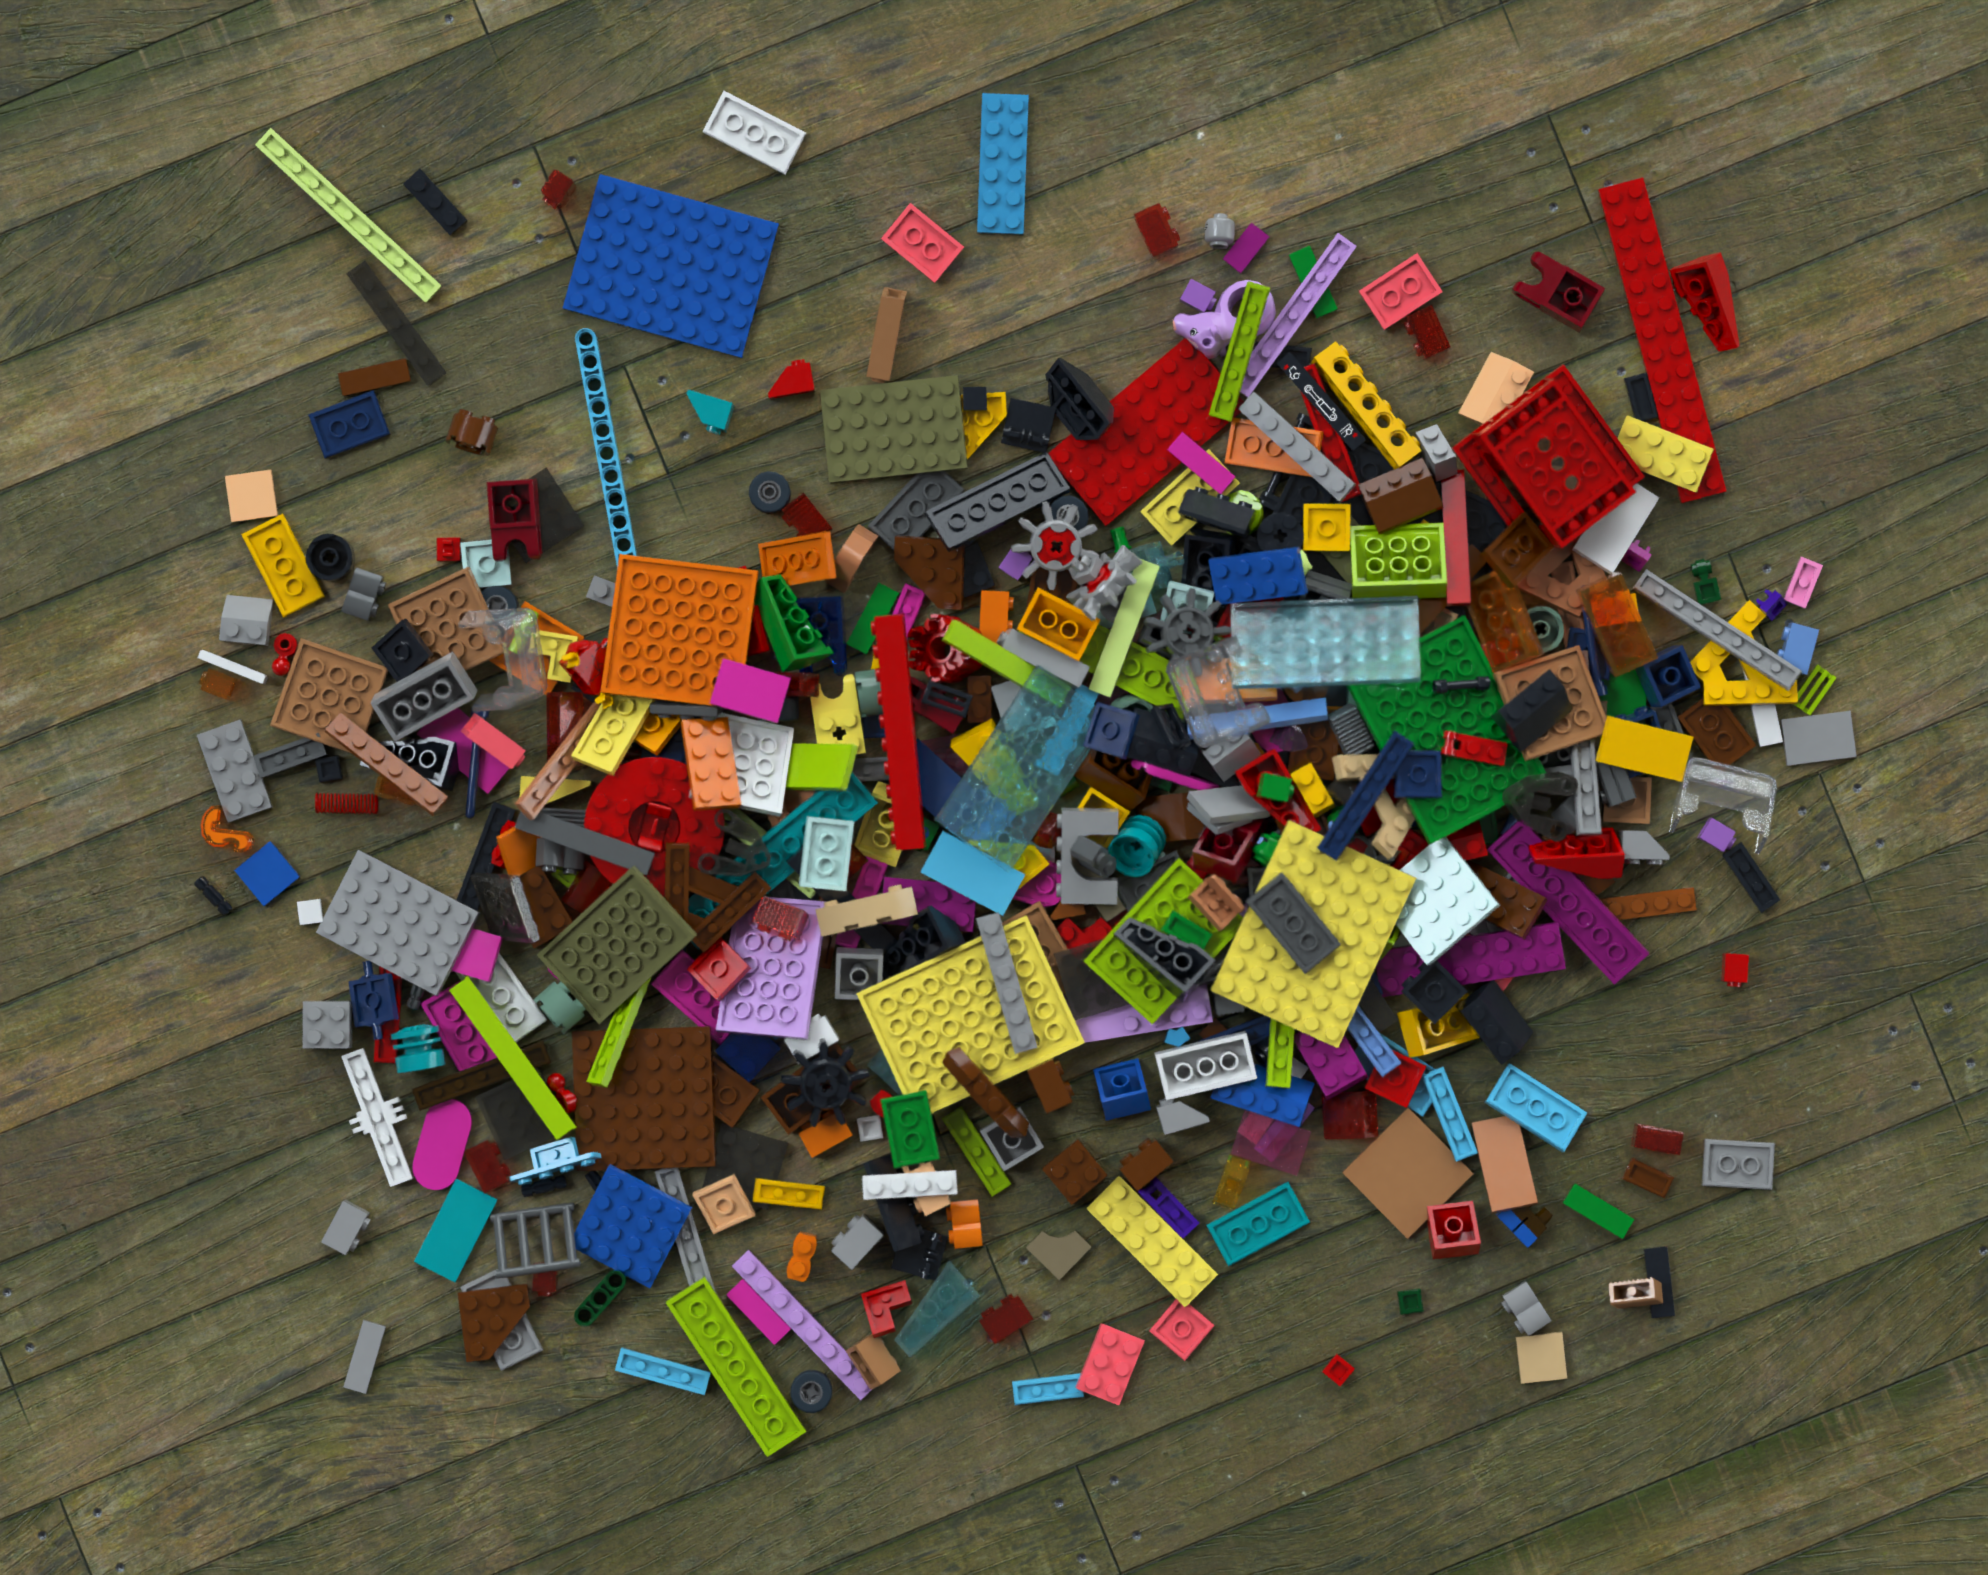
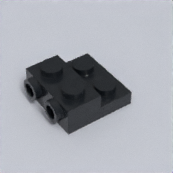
M1437 960L1430 966L1423 962L1418 967L1421 972L1415 978L1410 975L1401 984L1404 987L1401 993L1433 1024H1436L1468 992Z

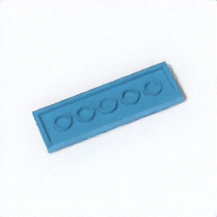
M982 93L977 233L1024 235L1029 95Z

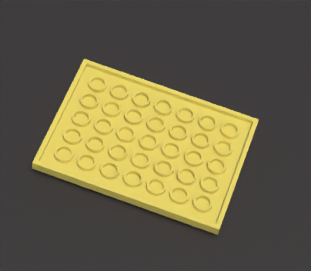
M1288 820L1255 893L1280 872H1283L1341 945L1304 974L1250 906H1248L1210 990L1338 1048L1416 878L1347 846L1338 860L1335 861L1317 849V846L1324 837L1323 835Z
M1027 915L1003 925V929L1037 1048L1014 1053L981 936L856 993L902 1094L927 1090L931 1113L970 1096L942 1063L947 1051L960 1047L994 1084H997L1085 1043Z

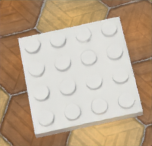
M721 713L717 717H728L741 798V806L739 808L780 817L783 808L794 728ZM690 788L689 798H692L691 788Z

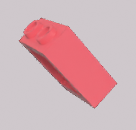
M476 713L472 715L461 730L465 736L510 769H513L514 766L518 767L525 758V755H523L525 750Z

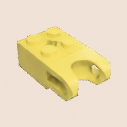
M853 674L845 675L843 679V692L835 699L827 698L823 695L819 681L815 679L809 680L808 687L817 744H854L858 747L856 755L865 754V741ZM837 727H842V730H846V735L842 736L843 740H837V737H833V732H836Z

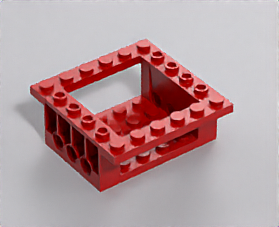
M1564 364L1451 448L1500 517L1509 526L1524 510L1483 455L1484 453L1492 454L1542 522L1538 528L1552 545L1557 548L1566 546L1635 494L1636 490L1633 486L1645 477ZM1542 438L1548 439L1550 443L1549 449L1544 452L1538 448V442ZM1555 457H1560L1563 460V467L1560 470H1554L1551 465ZM1569 476H1574L1577 479V485L1573 489H1568L1565 485V480Z

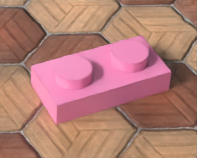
M1800 557L1785 593L1784 600L1805 609L1823 565Z

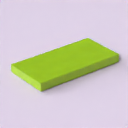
M792 743L785 790L846 791L858 747L854 744Z

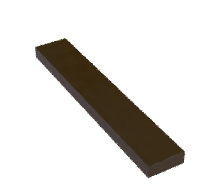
M544 1041L521 1049L534 1069L551 1063ZM497 1057L413 1088L412 1091L419 1111L511 1078V1076Z

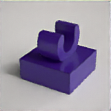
M1765 590L1764 592L1768 596L1767 600L1762 602L1760 599H1757L1756 602L1762 612L1766 614V617L1773 621L1787 606V603L1776 590L1773 593L1770 590Z

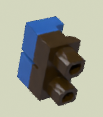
M1531 1206L1496 1213L1495 1215L1527 1248L1547 1229L1545 1225L1553 1216L1544 1206L1536 1214L1529 1209Z

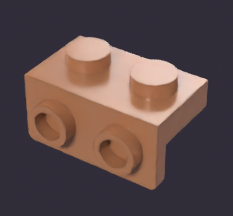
M1215 874L1204 879L1188 896V899L1218 931L1223 930L1237 914L1245 909L1240 898L1232 894L1226 887L1225 882Z

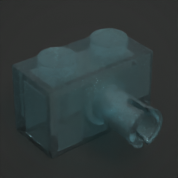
M1161 541L1130 549L1138 558L1160 566L1151 593L1167 588L1169 581H1173L1169 569L1182 566L1185 562L1184 559L1176 560V558L1183 556L1180 551L1165 556Z

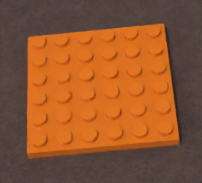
M619 554L601 693L715 706L710 704L723 658L744 665L747 663L759 572L757 570Z

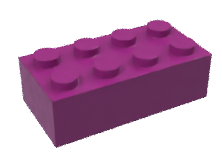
M884 877L883 893L889 892L888 887L902 885V889L912 887L918 913L928 906H933L955 921L960 931L973 932L976 901L940 882ZM914 915L883 922L882 924L909 926V921Z

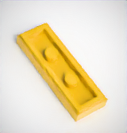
M756 1178L753 1202L822 1210L825 1186Z

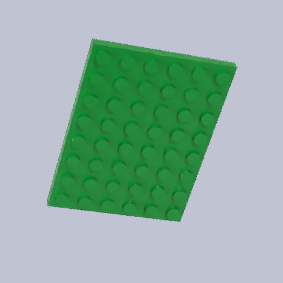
M1465 615L1343 678L1380 751L1394 730L1414 743L1410 751H1441L1445 745V739H1443L1444 731H1453L1459 734L1508 743L1505 763L1502 767L1441 755L1442 798H1405L1429 845L1550 782L1539 758L1525 762L1522 752L1520 753L1491 718L1504 704L1493 677L1494 671ZM1477 676H1489L1490 689L1484 691L1465 689L1448 691L1446 694H1434L1432 689L1433 680H1472ZM1454 741V749L1458 750L1459 742Z

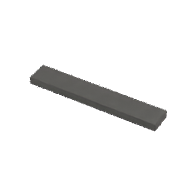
M520 811L515 825L516 829L630 869L635 865L644 875H648L655 855L653 852L539 812L534 820H529Z

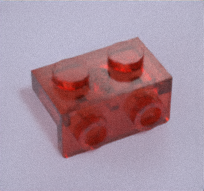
M490 1139L464 1151L484 1193L510 1181L508 1178L511 1175L506 1163H501L498 1157L501 1153L496 1142L491 1143Z

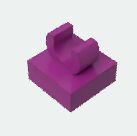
M1636 540L1634 543H1631L1621 561L1640 572L1652 554L1649 553V546L1644 550L1638 546L1640 541Z

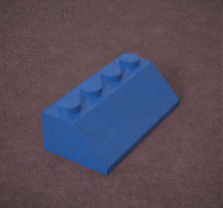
M1254 1064L1257 1079L1213 1089L1211 1099L1301 1127L1315 1083L1291 1075L1289 1089L1266 1087L1267 1067Z

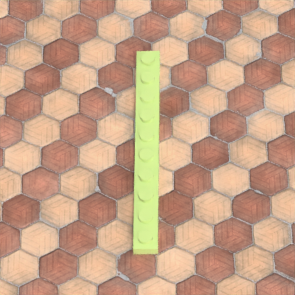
M272 128L255 144L424 302L427 303L442 287Z

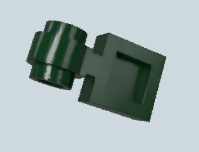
M1704 559L1694 561L1695 563L1691 564L1693 577L1700 579V581L1693 582L1697 603L1702 605L1722 600L1717 578L1708 579V574L1712 573L1710 561Z

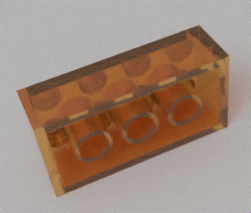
M1495 571L1470 582L1471 605H1467L1493 674L1526 663L1544 654L1518 585L1510 590Z
M1616 571L1575 590L1610 672L1614 677H1618L1658 659L1622 573Z

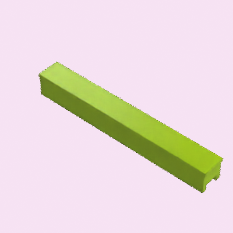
M466 976L463 981L449 991L556 1140H559L571 1130H575L577 1127L473 982Z

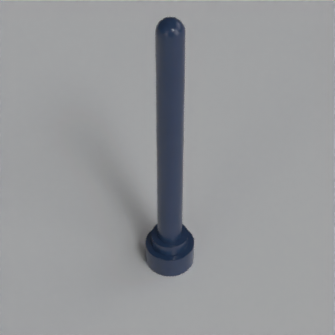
M1583 585L1580 587V597L1582 600L1591 676L1598 696L1608 695L1607 685L1601 680L1589 588Z
M471 707L470 716L476 713L485 721L486 718H489V708ZM473 741L465 812L468 819H472L475 815L481 747Z

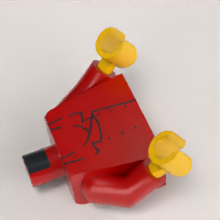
M604 638L600 644L596 641L588 640L572 642L568 645L566 654L562 656L559 664L584 694L598 695L595 698L596 704L602 703L603 709L612 706V696L607 693H601L608 638Z

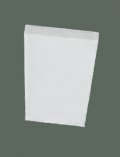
M723 91L703 130L704 134L786 175L806 136L804 131L726 91Z
M1637 483L1633 486L1636 493L1584 531L1572 549L1609 574L1615 571L1659 497Z
M500 953L498 954L490 982L468 976L515 1042H518L547 1021L545 1015L537 1004L534 1003L532 997ZM455 972V973L458 975V977L461 979V981H463V980L465 979V977L467 976V975H464V974H460V973Z

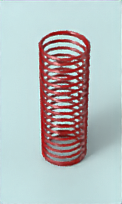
M316 793L315 812L316 814L320 812L321 814L323 812L325 814L327 812L329 814L331 812L332 814H338V812L340 814L342 812L343 814H349V812L351 814L353 812L354 814L357 812L358 814H364V812L368 814L369 812L370 815L371 813L374 815L378 813V794H375L374 810L373 793L371 794L370 811V794L368 793L366 812V794H364V809L362 811V793L360 794V810L358 809L359 794L357 793L355 812V794L353 793L352 811L351 793L349 794V810L347 809L348 795L347 793L345 794L344 811V794L342 793L340 812V793H338L337 810L336 793H334V810L332 808L333 794L331 793L329 812V793H327L326 811L325 793H323V810L321 809L322 794Z

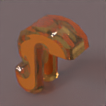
M221 805L211 806L205 811L201 821V833L208 844L214 847H226L233 843L234 847L232 850L234 852H247L253 847L254 838L250 832L219 828Z

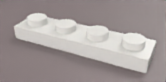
M956 1170L862 1176L864 1200L957 1194Z

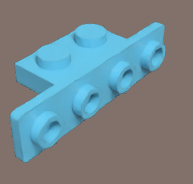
M568 1137L530 1149L534 1169L510 1176L509 1179L510 1182H517L518 1185L532 1183L533 1178L546 1179L552 1177L553 1172L560 1171V1173L573 1171V1166L581 1164L582 1167L593 1165L596 1159L601 1158V1153L590 1152L579 1156L575 1137Z

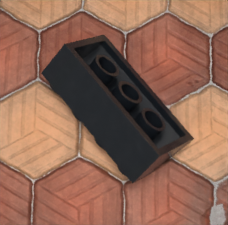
M891 1154L863 1163L867 1175L898 1174L902 1170L901 1167L894 1168ZM907 1197L876 1199L894 1252L922 1243L921 1238L925 1237L921 1224L916 1225L913 1217L917 1215L913 1201L908 1202Z

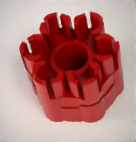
M932 614L930 615L931 619L927 618L924 627L911 628L907 634V638H914V640L908 641L910 647L916 648V650H912L909 654V658L915 659V661H909V667L912 670L925 672L928 678H932L931 681L960 683L963 678L979 670L982 664L950 646V653L946 657L944 650L947 643L942 640L952 620L959 621L981 635L982 633L978 628L972 627L959 617Z

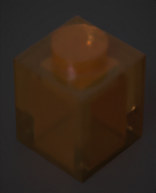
M209 668L207 672L204 671L201 675L199 684L202 686L200 690L225 700H230L238 679Z

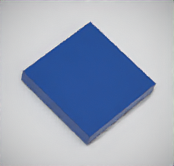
M269 841L234 870L263 906L267 905L300 878L299 874L272 841Z

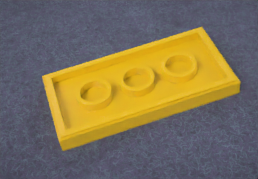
M284 514L241 534L283 617L325 597L315 575L307 566L306 557Z
M1607 716L1595 761L1682 782L1693 736Z

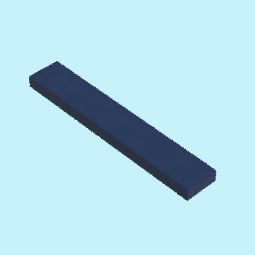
M1394 730L1317 846L1318 850L1335 861L1338 860L1414 745L1412 741Z

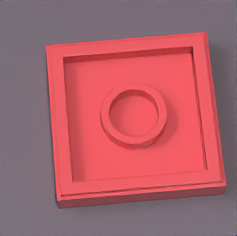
M1175 1299L1149 1331L1185 1361L1215 1325L1190 1304L1184 1307Z

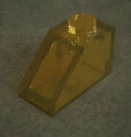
M1232 1154L1228 1155L1212 1203L1232 1210L1235 1209L1247 1179L1251 1164L1250 1160Z

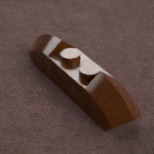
M960 1047L947 1051L942 1063L963 1088L1011 1138L1026 1137L1029 1122Z

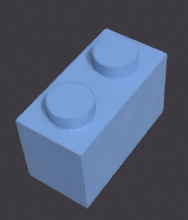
M1789 623L1788 627L1785 626L1783 629L1781 640H1784L1782 649H1778L1777 655L1802 671L1800 675H1807L1819 630L1796 623Z

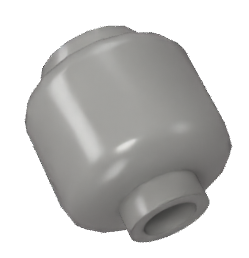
M1217 213L1214 214L1213 218L1206 220L1204 239L1210 244L1211 248L1226 249L1228 245L1234 242L1235 222L1227 218L1228 215Z

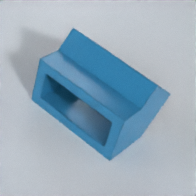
M1178 1027L1176 1030H1167L1164 1042L1179 1047L1191 1038L1183 1027Z

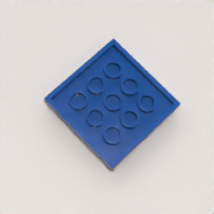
M610 1164L574 1232L576 1250L614 1270L622 1271L625 1276L651 1288L692 1207Z

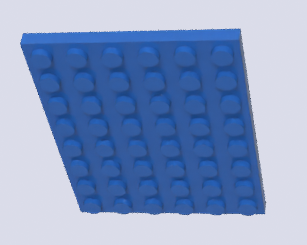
M600 174L563 309L742 358L779 223Z

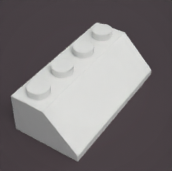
M1245 1031L1154 1052L1166 1100L1257 1079Z

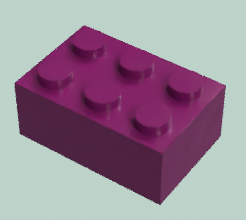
M1301 1031L1294 1035L1295 1045L1327 1100L1368 1078L1345 1035L1338 1048Z

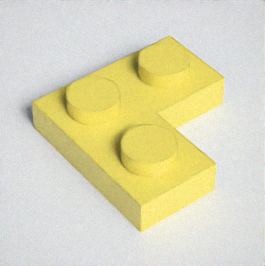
M532 629L528 652L551 656L547 679L571 683V677L559 664V661L566 654L568 645L578 641V637Z

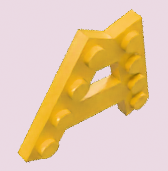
M1749 600L1728 623L1754 639L1751 632L1766 617V614ZM1712 641L1690 662L1697 679L1703 683L1704 706L1798 703L1797 680L1788 692L1741 660L1739 662L1748 680L1727 681L1720 665L1730 653Z

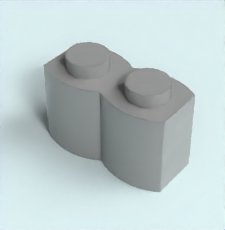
M1526 1281L1502 1295L1504 1301L1501 1303L1508 1314L1514 1313L1517 1318L1514 1324L1521 1334L1526 1332L1529 1336L1552 1321Z

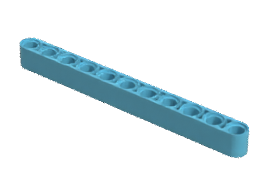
M583 328L577 332L575 342L618 568L619 554L637 556L598 339L591 329ZM583 334L592 335L593 340L590 345L584 346L580 343V338ZM593 356L596 358L597 364L594 368L585 367L584 361L587 357ZM591 380H600L601 387L598 391L589 390V382ZM597 402L605 404V410L601 414L593 412V406ZM601 425L609 427V434L605 437H600L597 434V429ZM604 448L613 449L614 455L611 459H602L601 452ZM611 470L616 471L618 474L617 480L613 483H609L605 479L606 473ZM614 493H619L622 496V502L617 506L610 504V496ZM618 516L626 518V525L621 529L614 526V520ZM628 539L631 546L628 551L622 552L619 550L618 543L620 540Z

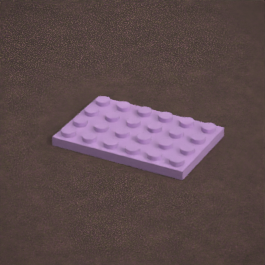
M764 896L732 925L729 945L751 969L720 1001L716 1026L718 1032L808 1040L823 939L815 909L823 908L825 901Z

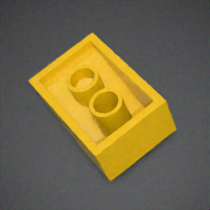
M1468 993L1436 1024H1433L1416 1007L1397 1013L1409 1058L1426 1055L1479 1038L1456 1008L1457 1004L1469 996Z

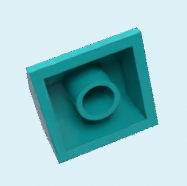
M688 389L687 396L702 424L706 427L707 432L720 435L721 431L727 433L734 404Z

